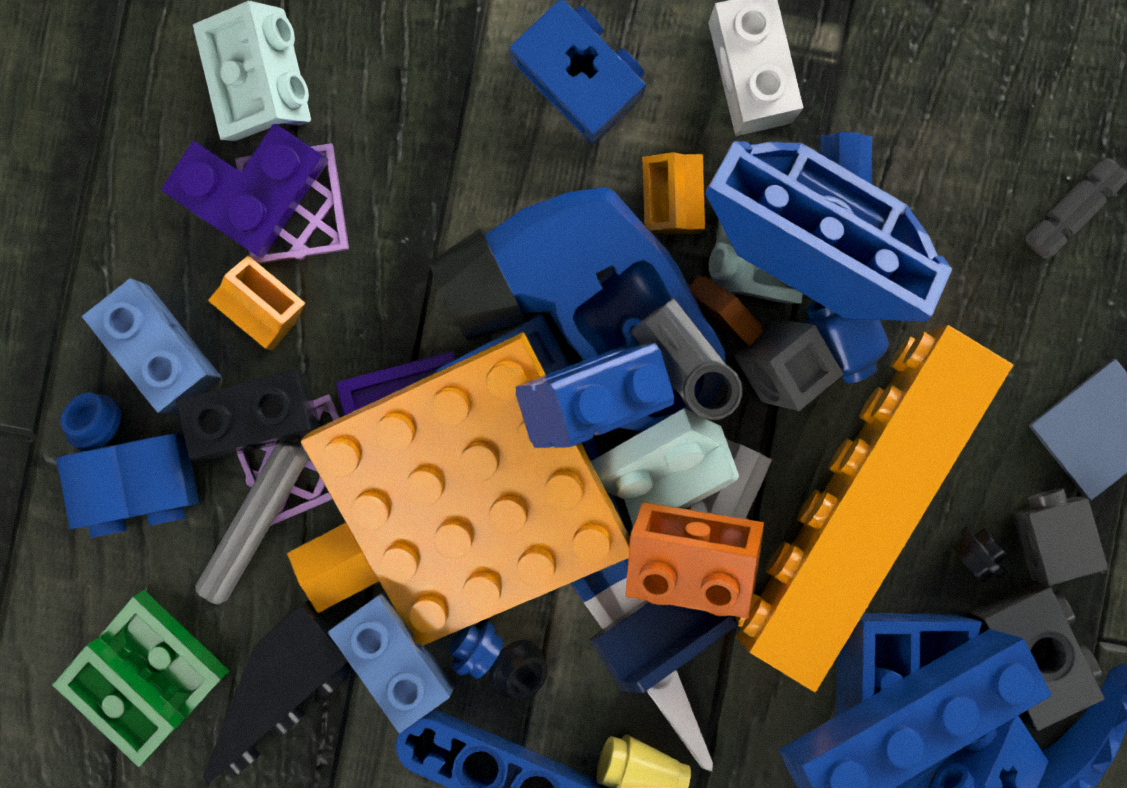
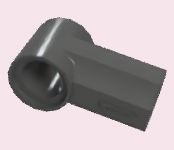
M671 298L630 331L639 345L656 343L661 350L670 384L680 395L685 406L699 417L709 420L723 419L732 414L739 406L742 398V383L737 373L725 364L674 298ZM707 372H718L726 384L724 397L713 406L700 405L694 396L696 381Z

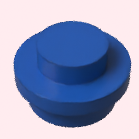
M91 392L82 393L73 398L64 408L60 421L61 427L65 432L67 441L80 451L99 449L108 443L117 432L121 422V410L119 405L107 395Z
M485 619L476 626L471 625L460 630L449 650V654L454 656L452 670L460 676L468 673L474 678L479 679L490 669L497 659L504 641L501 636L495 633L494 624Z

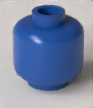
M816 301L806 308L808 316L802 323L813 324L817 327L844 374L841 376L844 383L859 382L877 371L876 362L885 355L889 347V341L880 320L843 318Z

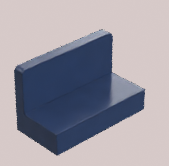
M644 600L591 637L589 641L621 691L641 694L737 627L739 622L735 616H717L707 611L674 605H656Z

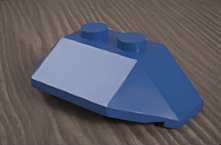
M734 141L705 192L737 256L843 318L927 322L934 313L952 271L945 258L937 255L929 235L907 204L802 143L766 142L750 145L748 142Z

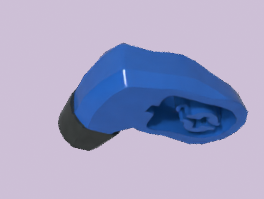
M606 187L567 192L523 208L488 233L484 234L480 228L429 262L437 284L468 341L526 322L524 314L530 312H550L566 341L584 361L618 347L638 346L639 343L630 331L671 298H674L725 362V351L714 330L702 315L677 263L620 197ZM707 372L696 381L694 396L700 405L711 406L721 389L724 379L718 372ZM671 385L674 394V405L620 427L643 432L683 408L691 410L685 406L682 398Z

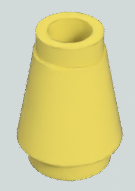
M628 734L624 735L622 739L613 736L607 739L597 767V783L608 788H688L691 777L689 765L680 763L678 760Z

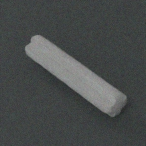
M281 441L276 444L195 585L196 592L207 601L219 605L230 597L309 459L308 454L301 447L288 441Z

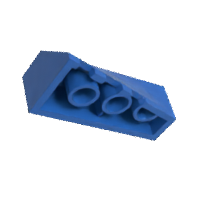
M989 629L783 746L778 751L797 788H917L951 754L1046 700L1052 694L1025 639Z

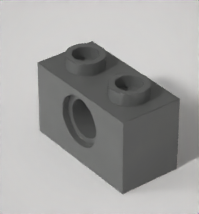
M1031 582L969 612L971 619L982 622L979 635L989 629L1018 636L1025 639L1030 651L1033 644L1039 639L1047 637L1050 641L1051 655L1047 662L1038 666L1052 696L1018 715L1022 722L1040 731L1104 700L1103 694L1096 682L1102 678L1100 667L1091 651L1085 645L1079 647L1070 628V625L1075 623L1074 613L1060 591L1056 590L1053 592L1051 587Z

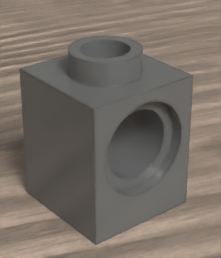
M776 319L763 330L764 332L750 347L744 345L733 354L761 402L795 411H800L844 375L817 327L813 324Z
M1055 489L1028 497L1030 507L1012 512L1031 581L1051 586L1109 569L1088 498L1066 496L1064 489Z

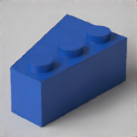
M863 613L837 656L836 716L978 636L982 622L955 614ZM931 775L917 788H928Z

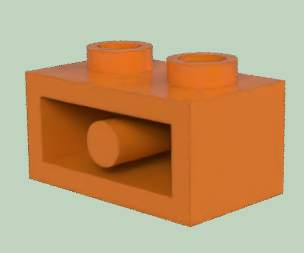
M642 502L630 535L625 597L646 600L656 605H674L707 611L717 616H735L749 619L757 581L764 522Z

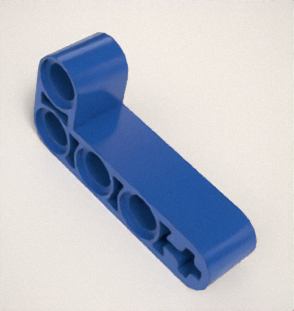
M433 709L398 734L396 741L397 756L403 766L448 788H520L526 779L533 776L546 778L554 788H608L598 784L597 779L437 709ZM425 728L436 732L434 736V743L436 745H432L428 752L420 751L417 748L419 738L416 736H420ZM454 739L462 741V744L458 748L454 765L451 766L445 762ZM473 752H487L497 761L498 769L489 777H477L469 772L465 759Z

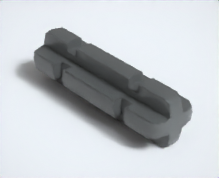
M1107 158L1098 162L1085 176L1086 180H1083L1081 183L1079 182L1046 215L1048 221L1044 219L1042 222H1039L1026 235V243L1037 255L1044 259L1054 256L1067 243L1066 237L1074 236L1107 203L1106 198H1109L1111 195L1114 196L1127 182V173L1115 161Z

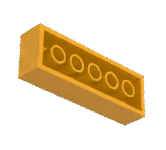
M949 325L927 332L923 331L916 339L908 336L901 344L890 364L897 371L885 390L877 387L866 401L859 415V418L866 422L855 441L853 442L848 438L845 439L831 459L828 469L835 474L823 493L814 490L803 505L797 521L804 525L791 545L784 541L772 556L766 568V572L772 575L761 596L754 593L749 619L736 617L739 622L738 626L741 627L736 638L751 654L815 693L1013 367L1012 363Z

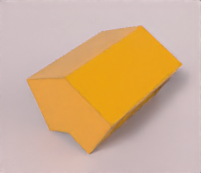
M671 152L642 157L644 226L651 233L662 235L702 234L705 230L703 154L684 155Z
M249 255L224 275L220 287L208 300L260 345L271 351L274 350L295 325L305 305L304 301Z
M347 523L287 553L299 585L317 613L379 582Z

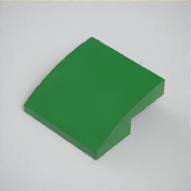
M142 590L131 598L99 637L83 648L52 686L135 765L141 767L229 674L230 670L145 590Z

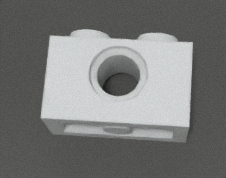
M728 0L715 3L708 24L735 136L793 123L802 111L803 104L778 1Z

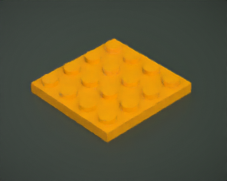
M524 332L306 433L300 441L396 612L415 635L412 638L414 644L421 643L424 646L629 557L630 536L582 443L563 448H554V446L550 448H535L532 442H530L515 394L516 386L546 374Z

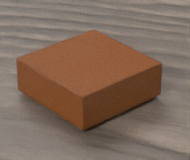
M699 275L689 286L696 303L710 319L748 347L764 332L761 329L762 325L742 302L711 279Z

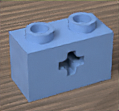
M130 278L81 316L157 413L177 414V399L204 393L222 378L165 304L147 284Z
M385 590L328 631L330 637L399 734L449 699L455 688V685L427 645L422 646L421 643L414 644L412 638L415 635L396 612Z

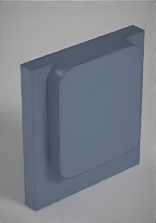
M1117 359L1110 360L1028 425L1083 496L1088 498L1089 501H1092L1127 473V372Z

